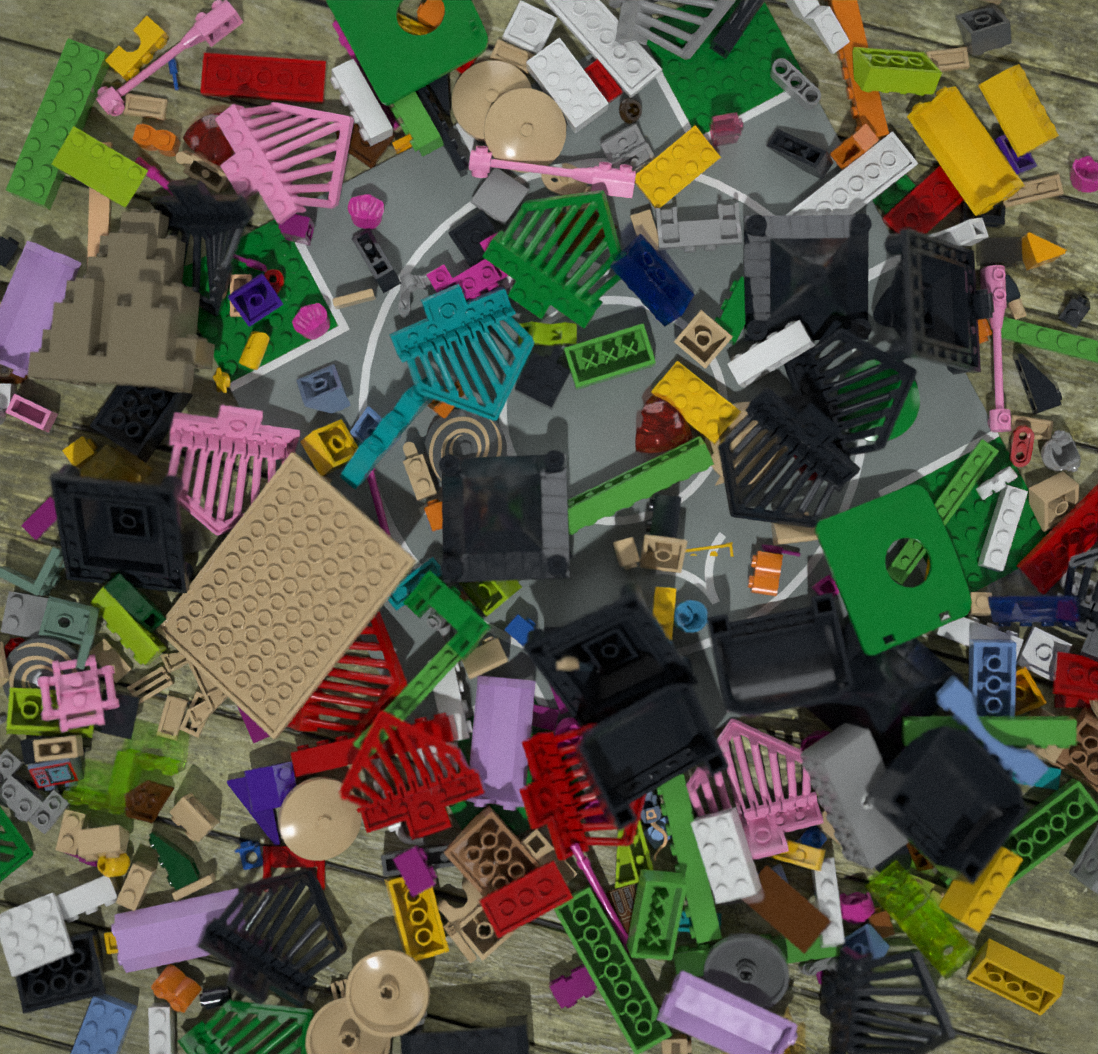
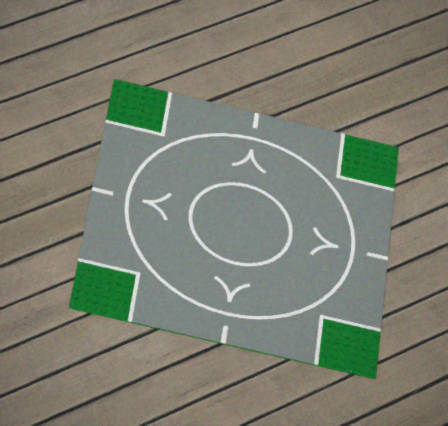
M736 0L690 59L685 60L650 40H647V45L639 43L662 68V73L632 97L642 107L641 117L635 124L639 128L645 142L651 148L655 158L695 125L721 157L664 204L660 210L677 207L678 222L718 219V204L726 206L739 203L742 244L720 246L716 251L706 252L704 249H696V252L684 253V250L669 249L642 256L630 216L650 210L656 227V209L635 184L632 199L606 195L614 225L618 227L616 233L627 272L616 285L599 299L603 303L585 329L553 306H550L545 316L540 319L508 296L511 307L516 312L512 317L519 324L526 322L546 324L567 322L577 324V344L644 323L656 361L653 367L579 390L575 389L570 373L553 409L550 410L515 392V387L533 352L544 357L546 354L551 355L555 346L532 347L496 422L505 435L507 456L542 455L551 450H559L562 453H566L568 499L699 436L704 441L705 437L651 394L654 387L677 361L731 404L751 402L766 386L779 397L793 393L784 364L745 388L738 384L727 363L731 362L735 355L744 354L749 351L753 344L764 342L744 341V328L735 345L727 343L706 369L674 343L676 338L700 310L706 313L712 320H715L716 316L720 318L723 310L720 308L725 298L730 299L733 293L729 290L734 280L739 281L741 276L744 277V216L756 214L761 216H785L843 171L831 157L834 163L822 180L803 171L766 146L777 129L826 150L828 154L838 147L841 142L820 103L812 110L804 109L771 78V67L780 58L788 60L803 75L804 73L765 2L727 59H724L709 47L741 0ZM688 4L676 9L703 18L708 17L713 11L711 8ZM666 15L657 19L690 34H695L700 25ZM650 27L649 31L682 49L688 43L657 28ZM590 54L578 60V63L584 70L596 59ZM776 67V68H775V70H776L777 73H779V74H784V73H785L784 68H782V67ZM794 80L790 82L792 87H800V83L798 81ZM537 82L531 85L532 89L543 92ZM621 88L623 94L609 103L608 110L576 134L566 122V139L562 151L548 166L562 168L563 163H569L577 168L599 166V162H609L599 143L631 125L625 123L619 114L621 102L626 98H630L627 93ZM808 94L805 96L807 101H815L813 95ZM459 124L450 127V131L447 132L450 139L455 138L459 146L457 152L460 156L464 155L468 164L471 150H476V146H486L485 142L474 139L464 132ZM444 146L423 157L419 150L415 152L413 148H410L343 183L339 205L334 209L304 206L306 209L304 213L297 212L295 214L310 218L315 225L310 246L286 240L280 232L281 229H279V223H277L276 219L242 236L235 255L247 260L250 258L258 261L267 267V271L275 269L284 276V286L278 293L279 298L284 304L249 327L242 317L230 316V300L227 297L230 294V282L223 309L217 317L199 307L197 327L203 338L207 339L208 343L215 345L213 357L221 371L228 373L230 377L229 388L239 407L263 411L261 425L300 430V438L295 453L316 472V468L300 443L302 439L312 431L340 419L343 420L350 432L368 406L383 419L393 410L402 395L414 385L407 362L402 363L398 358L389 334L426 319L427 317L420 300L436 293L432 285L428 286L427 290L417 289L415 292L410 293V316L407 319L402 318L398 311L400 284L383 294L352 240V237L366 229L357 227L352 222L351 215L348 212L350 199L364 194H371L383 201L384 213L382 221L376 228L370 230L399 280L405 273L410 272L412 275L422 276L443 264L452 278L470 268L448 235V232L482 211L470 202L486 178L473 177L471 175L472 171H469V166L466 167L468 174L460 177ZM499 168L529 189V192L504 226L486 213L485 215L498 233L500 231L505 233L526 200L560 195L551 192L543 184L540 173H521ZM552 178V179H551L553 182H557V181H558L557 178ZM326 192L315 199L328 200L329 192ZM871 201L854 214L862 213L869 215L872 222L868 242V322L871 325L869 340L865 341L890 354L889 348L892 341L902 338L893 328L877 324L873 318V311L882 294L891 286L897 264L900 262V255L891 256L886 252L884 242L886 237L891 234L882 221L873 201ZM565 206L561 213H566ZM553 208L545 210L525 240V248L529 245ZM529 211L513 234L514 240L517 239L535 211ZM555 222L537 246L535 255H538L554 232ZM557 242L549 252L545 262L548 263L557 251ZM608 247L597 258L596 263L602 265L611 256ZM583 252L580 257L587 259L592 252ZM571 254L563 255L556 267L558 271ZM204 256L201 258V285L199 291L204 297L209 299L207 258ZM233 258L231 266L233 270L231 275L251 274L252 279L260 274L263 273L264 275L266 273L248 267L246 263ZM193 263L184 268L182 283L187 287H192ZM614 266L610 268L605 283L615 275ZM276 276L270 278L271 283H275L277 280ZM508 276L498 282L500 286L497 288L503 286L508 295L516 280ZM367 289H373L375 293V300L338 310L335 309L332 301L333 298ZM486 289L485 291L481 292L480 294L483 295V294H485V293H487V292H489V291H488V289ZM319 303L327 311L330 328L321 337L310 340L294 329L292 320L301 307ZM504 320L499 321L520 348L518 334ZM491 325L487 326L492 338L511 366L515 358L513 353ZM478 330L476 334L479 343L502 385L506 375ZM253 331L266 333L270 338L258 370L250 369L239 363L248 338ZM464 336L469 354L493 403L497 396L494 387L467 336ZM813 340V342H814L815 345H816L817 343H819L820 341H822V340ZM840 340L834 341L815 356V360L824 357L846 343ZM452 341L451 344L478 404L485 406L455 341ZM572 345L556 346L563 350L559 361L563 362L561 366L569 370L564 348ZM440 346L442 358L455 383L458 381L443 346ZM854 348L824 365L819 371L823 373L863 353ZM429 351L427 352L428 359L439 384L444 387L442 391H445L447 387L433 355ZM419 356L415 357V362L423 380L426 377V373ZM917 358L901 360L917 370L914 380L920 394V407L914 423L904 434L888 441L885 449L850 456V459L861 469L858 474L845 483L840 492L834 490L820 521L909 485L923 487L928 492L932 502L935 503L975 446L983 439L999 452L945 525L960 562L969 593L976 592L1017 570V565L1051 530L1044 532L1041 529L1029 505V490L1017 467L1010 461L1009 453L998 432H990L988 426L989 416L966 373L953 375L945 365ZM334 364L351 406L332 414L305 407L296 380ZM851 369L823 381L824 385L843 379ZM838 390L829 393L828 397L837 396ZM835 405V406H832L833 411H834V410H837V406H836V405ZM426 407L401 434L399 441L379 461L374 471L391 538L417 560L405 578L432 557L436 559L440 566L443 563L442 529L432 531L424 510L427 507V502L439 499V502L442 501V483L430 472L438 495L418 501L403 463L404 460H407L403 450L406 442L414 443L419 455L423 454L425 457L424 445L426 436L431 426L440 418L429 407ZM848 429L841 431L842 435L851 434ZM351 434V436L353 437V439H354V441L356 442L357 446L359 447V446L361 445V442H359V441ZM861 439L850 443H846L845 445L848 448L873 444L875 442H869ZM794 457L790 458L775 473L746 507L755 508L793 463ZM276 459V472L282 465L279 459ZM346 465L325 475L332 479L330 484L380 527L367 479L355 490L339 477ZM710 466L706 471L697 472L685 481H678L672 484L670 488L654 493L650 498L641 499L631 507L622 508L616 511L614 515L597 520L594 525L585 526L575 534L569 535V550L573 558L569 559L570 579L519 580L518 582L522 588L487 617L477 606L474 612L492 628L478 642L479 645L476 648L483 645L481 641L493 636L494 639L499 638L509 659L508 662L481 674V676L536 681L534 704L559 709L549 683L525 653L523 646L504 630L518 614L523 619L529 617L536 624L534 628L544 630V627L565 626V624L619 599L620 588L624 584L632 582L640 586L642 600L651 613L654 587L676 588L675 606L686 600L698 601L707 609L708 617L728 613L729 622L809 607L811 597L818 596L812 589V586L828 574L833 580L834 578L818 540L780 544L775 546L783 547L784 550L799 552L801 555L798 557L782 553L783 560L777 596L750 593L751 588H748L747 585L749 575L753 576L754 568L751 567L752 555H756L757 551L765 552L761 548L762 544L773 545L771 523L731 517L725 484L722 483L715 486L720 475ZM1010 466L1018 477L1009 483L1005 481L1006 486L1028 491L1004 569L997 572L978 566V561L1001 490L998 492L992 490L993 494L982 500L976 488L986 480L994 477L1001 470ZM799 470L793 474L765 510H776L800 477ZM814 480L806 481L785 512L795 513ZM826 481L822 483L806 510L810 516L814 514L828 485ZM755 484L746 486L739 495V501ZM655 495L680 496L682 499L676 539L687 540L686 549L733 542L734 557L730 556V548L724 547L685 552L681 573L640 568V562H637V567L624 570V566L619 567L613 543L634 537L638 555L641 559L644 535H649V532H646L647 519L651 520L652 511H649L650 499H654ZM909 538L898 539L891 544L885 557L886 569ZM716 551L718 556H710V552ZM927 551L901 586L916 587L924 581L929 556ZM444 583L447 587L454 586L460 593L463 591L469 597L459 583ZM838 593L833 598L840 629L842 630L849 622L850 617L841 595ZM386 600L378 611L381 613L406 678V688L428 664V660H432L445 644L440 632L436 629H431L427 625V619L432 607L419 618L406 605L396 611L390 602ZM673 623L672 643L682 657L689 658L692 661L694 674L698 678V684L692 687L712 730L715 731L728 724L731 719L743 716L725 710L707 631V623L703 629L694 633L682 632ZM451 625L455 635L458 631ZM359 634L363 642L379 643L374 634ZM368 651L371 658L385 660L382 651ZM460 660V671H457L458 680L462 679L464 692H461L462 699L467 700L469 712H465L467 721L471 720L473 728L478 676L469 679L464 664ZM376 667L380 675L392 677L389 669ZM434 690L423 699L404 721L413 724L414 719L426 717L427 720L434 719V715L438 714ZM559 711L556 726L562 719L574 718L570 711L561 714ZM536 726L531 727V736L541 732H553L555 734L554 730ZM473 732L470 733V738L453 741L458 742V749L461 750L462 756L469 767ZM565 754L561 757V760L574 757L576 754ZM529 765L526 785L533 782ZM572 765L565 772L578 769L580 765ZM583 775L577 777L568 783L572 784L581 780H585L586 776ZM587 787L575 793V795L580 796L593 791L591 787ZM466 800L449 806L461 830L486 808L476 807L474 802ZM487 804V806L490 805L516 836L531 829L525 807H516V810H504L502 805Z

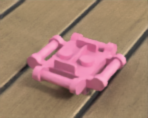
M95 654L88 655L85 666H90L88 671L61 675V670L75 668L77 659L63 662L57 660L52 661L53 677L45 676L37 679L38 686L41 688L43 703L42 719L54 720L60 718L62 732L69 731L68 729L93 724H98V726L105 725L104 710L115 709L120 706L119 699L116 698L114 685V666L108 665L97 669ZM101 677H105L108 700L102 702L99 681ZM49 686H56L58 710H52Z

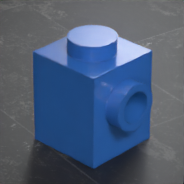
M518 614L504 630L523 646L527 642L528 632L535 629L536 624L529 617L523 619Z

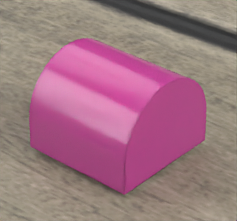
M829 574L812 586V589L818 596L832 593L834 597L839 593L835 581Z

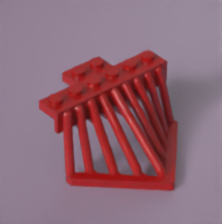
M379 611L371 619L372 626H366L360 633L376 635L379 643L354 641L348 649L382 651L385 660L343 655L337 663L389 669L392 677L333 668L327 676L390 685L389 688L379 689L324 679L287 727L297 731H317L319 727L353 734L365 731L374 722L378 712L384 711L407 685L406 678ZM322 688L380 698L376 702L332 695L323 692ZM321 701L370 710L366 714L324 707L321 705ZM319 714L358 720L360 722L355 726L321 720Z
M385 711L378 712L339 790L342 800L360 806L356 810L357 813H361L367 833L406 821L412 840L453 827L447 806L486 793L479 770L469 768L462 756L461 750ZM392 726L398 728L400 737L403 739L420 772L424 786H421ZM382 728L385 730L406 772L411 790L408 789L380 741L379 734ZM411 736L418 739V746L423 751L428 763L430 764L434 772L435 782L433 781L427 767L425 766ZM429 745L436 748L438 758H440L441 762L443 763L444 767L448 772L447 778L445 777ZM372 748L377 751L393 778L398 795L371 762L369 754ZM448 755L452 756L453 760L456 761L458 766L460 767L461 771L459 774L453 766ZM363 767L368 770L383 789L386 799L361 780L359 774ZM353 786L369 796L374 803L351 794Z
M596 723L554 735L553 732H541L521 741L533 778V782L519 789L531 829H538L547 824L558 860H565L574 855L570 847L574 843L579 844L582 852L589 851L588 845L629 846L633 844L646 795L630 803L638 820L623 828L624 831L621 838L585 837L584 832L617 830V828L610 821L581 823L580 820L585 817L604 813L600 806L577 810V807L597 799L593 792L573 797V794L590 787L587 779L572 784L568 783L577 777L585 775L582 768L565 772L570 766L579 764L577 756L561 760L563 755L575 752L578 742L559 748L557 745L559 742L582 736L584 731L597 725Z

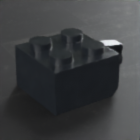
M555 346L552 354H546L544 357L533 352L515 387V392L552 410L571 372L562 367L563 362L559 361L563 350Z

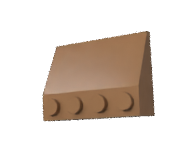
M1085 706L1075 718L1077 720L1076 745H1070V748L1063 749L1055 764H1051L1098 792V718L1093 710Z
M490 805L475 816L443 852L483 897L541 866Z

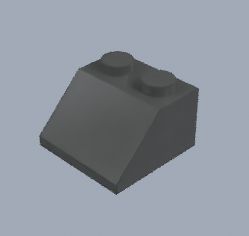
M995 4L956 16V22L964 45L972 56L981 55L993 49H1000L1012 43L1010 21Z

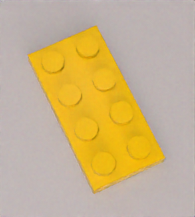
M695 125L636 174L635 184L655 209L661 208L721 157Z
M678 361L651 391L653 396L714 445L741 414L739 409Z

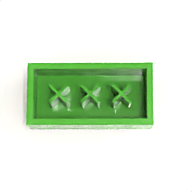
M644 323L564 348V354L576 390L644 370L656 364Z
M641 869L626 944L631 957L672 960L687 889V883L682 873Z

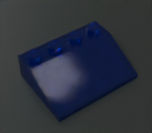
M1077 596L988 597L993 622H998V626H1011V622H1020V626H1032V622H1041V626H1054V622H1063V626H1076V622H1081L1080 597Z

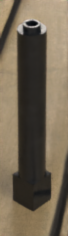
M741 0L709 48L724 59H727L766 0Z

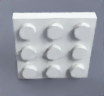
M50 893L0 913V940L12 977L74 953L55 893Z

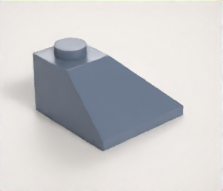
M334 364L296 380L305 407L332 414L351 406Z

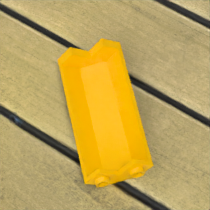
M956 86L943 87L937 91V96L932 101L915 104L911 108L912 112L906 117L974 215H981L993 209L996 203L1004 202L1011 198L1025 185Z

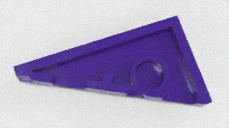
M245 777L227 780L228 786L274 845L281 844L275 810L268 809L252 812Z

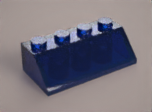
M639 234L624 248L610 265L615 274L625 282L628 288L633 291L642 304L651 311L664 327L683 315L695 295L642 234Z

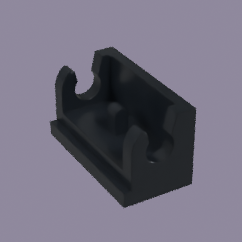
M961 202L960 223L969 219L983 218L985 227L1001 228L1005 225L1006 206L994 205L993 209L987 213L975 216L967 203Z

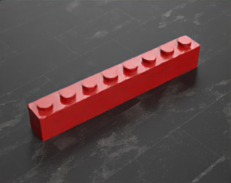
M446 712L435 714L434 719L427 720L426 717L414 719V723L411 724L446 743L459 739L453 714L447 715ZM397 728V729L395 730V733H396V735H397V737H398V739H399V741H400V743H401V745H402L404 751H405V752H408V749H407V747H406V745H405L403 739L400 737V734H399V731H398V728ZM365 731L355 733V737L348 738V735L336 737V741L331 743L328 742V739L318 741L316 746L309 747V744L297 746V750L290 753L296 777L352 765L359 752L354 742ZM411 736L416 748L421 749L418 746V739ZM387 738L382 745L389 756L395 755L396 752L389 738ZM377 751L371 755L370 760L380 758Z

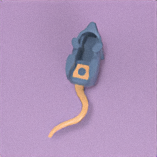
M651 791L646 794L641 818L644 823H650L652 827L664 836L663 844L654 855V861H656L657 855L666 846L668 837L665 830L656 822L660 820L661 812L656 800L657 796Z

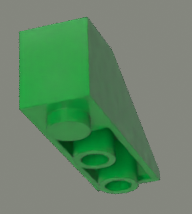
M742 276L739 281L734 280L729 290L733 293L730 299L725 298L720 308L723 310L721 317L716 316L714 320L733 337L728 342L732 345H735L745 325L744 277Z

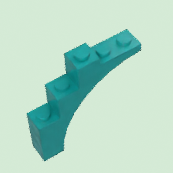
M426 376L422 380V382L426 385L431 386ZM415 385L410 387L402 395L393 410L381 420L372 435L361 443L339 477L356 490L365 482L400 435L434 399L418 393Z

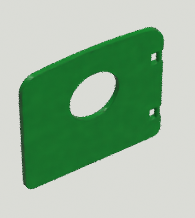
M326 0L380 101L384 105H391L477 58L486 51L489 38L472 0H442L445 8L444 18L434 31L425 35L409 34L399 26L397 13L404 0Z
M918 485L906 486L821 520L814 527L819 544L865 654H878L961 619L969 613L972 599L960 562L940 515L928 492L923 487ZM909 538L919 542L929 555V574L916 587L909 588L897 584L887 572L885 565L886 553L891 544L898 539ZM947 611L949 618L941 621L938 614ZM892 634L894 641L885 644L883 637Z

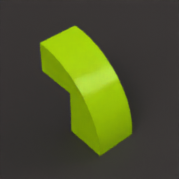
M539 322L520 323L534 340L533 346H567L577 344V324L567 322L556 324ZM518 335V344L521 345L523 339Z

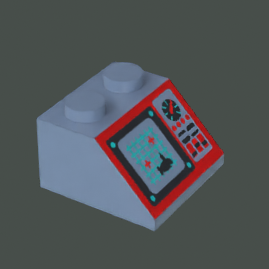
M80 756L42 761L28 765V770L37 788L45 787V791L57 789V785L64 783L65 787L78 785V781L84 779Z

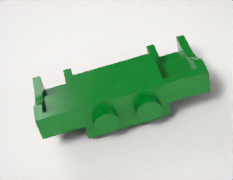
M429 570L403 603L419 618L430 607H433L458 631L447 645L465 660L479 645L478 642L492 627L474 612L476 607L468 599L464 602L459 598L461 593L454 586L448 588Z

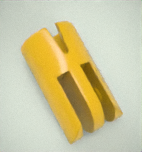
M251 332L239 363L250 369L258 370L270 340L269 336L262 332Z

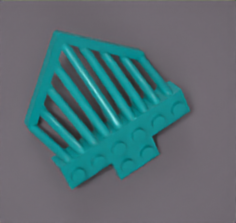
M457 284L421 299L420 301L427 318L389 334L398 358L402 363L407 362L416 390L422 395L496 421L534 345L532 336L512 317L516 312L511 307L505 288L502 286L466 301L461 286ZM504 320L523 339L520 348L499 321ZM491 325L513 353L515 358L511 366L492 338L487 326ZM478 330L506 375L502 385L479 343L476 334ZM464 336H467L494 387L497 396L493 403L469 354ZM452 341H455L485 406L478 404L451 344ZM440 346H443L467 399L459 397L442 358ZM429 351L433 355L448 392L442 391L440 388V384L428 359L427 352ZM419 356L431 386L422 382L415 357Z

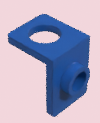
M814 825L810 826L794 842L820 848L827 840V837Z
M252 840L242 842L240 847L235 849V853H240L244 870L263 866L259 842L252 843ZM248 852L257 854L258 859L256 863L250 864L246 861V854Z

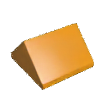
M1030 232L1017 242L1026 270L1053 262L1066 252V249Z
M1025 666L1016 667L1015 716L1047 703Z

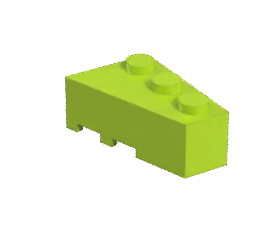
M640 820L633 844L629 846H616L615 888L639 882L641 869L654 870ZM617 829V838L622 837L624 829L620 831Z

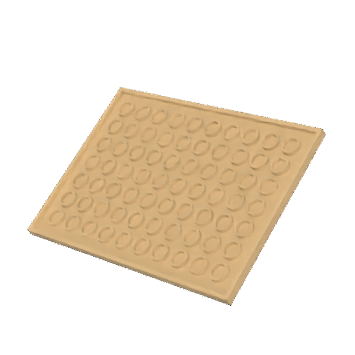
M291 452L189 585L188 593L182 594L165 616L166 620L156 630L273 739H277L409 573L417 560L296 453Z

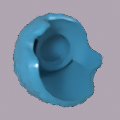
M682 601L675 606L673 623L682 632H699L707 623V609L698 601Z

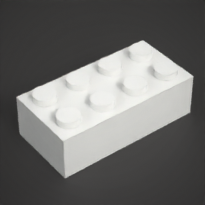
M560 37L526 62V69L543 92L556 102L564 115L565 121L575 134L608 110L609 103Z
M733 807L694 819L691 825L716 903L757 894L762 886L737 808Z

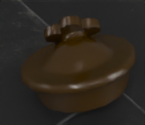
M633 98L624 99L619 107L621 119L628 124L637 122L642 114L640 103Z

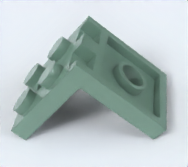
M52 548L36 580L6 566H0V577L36 596H49L53 586L56 587L61 579L59 575L61 570L65 568L62 548Z
M49 596L38 635L80 644L75 668L84 670L94 637L99 608ZM65 617L68 618L70 622L62 623L59 619Z

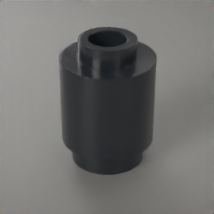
M988 289L975 290V295L971 296L973 315H976V320L993 318V312H995L993 292L988 293Z
M218 985L203 989L199 998L201 1006H205L206 1010L222 1007L226 1002L232 1000L229 986Z

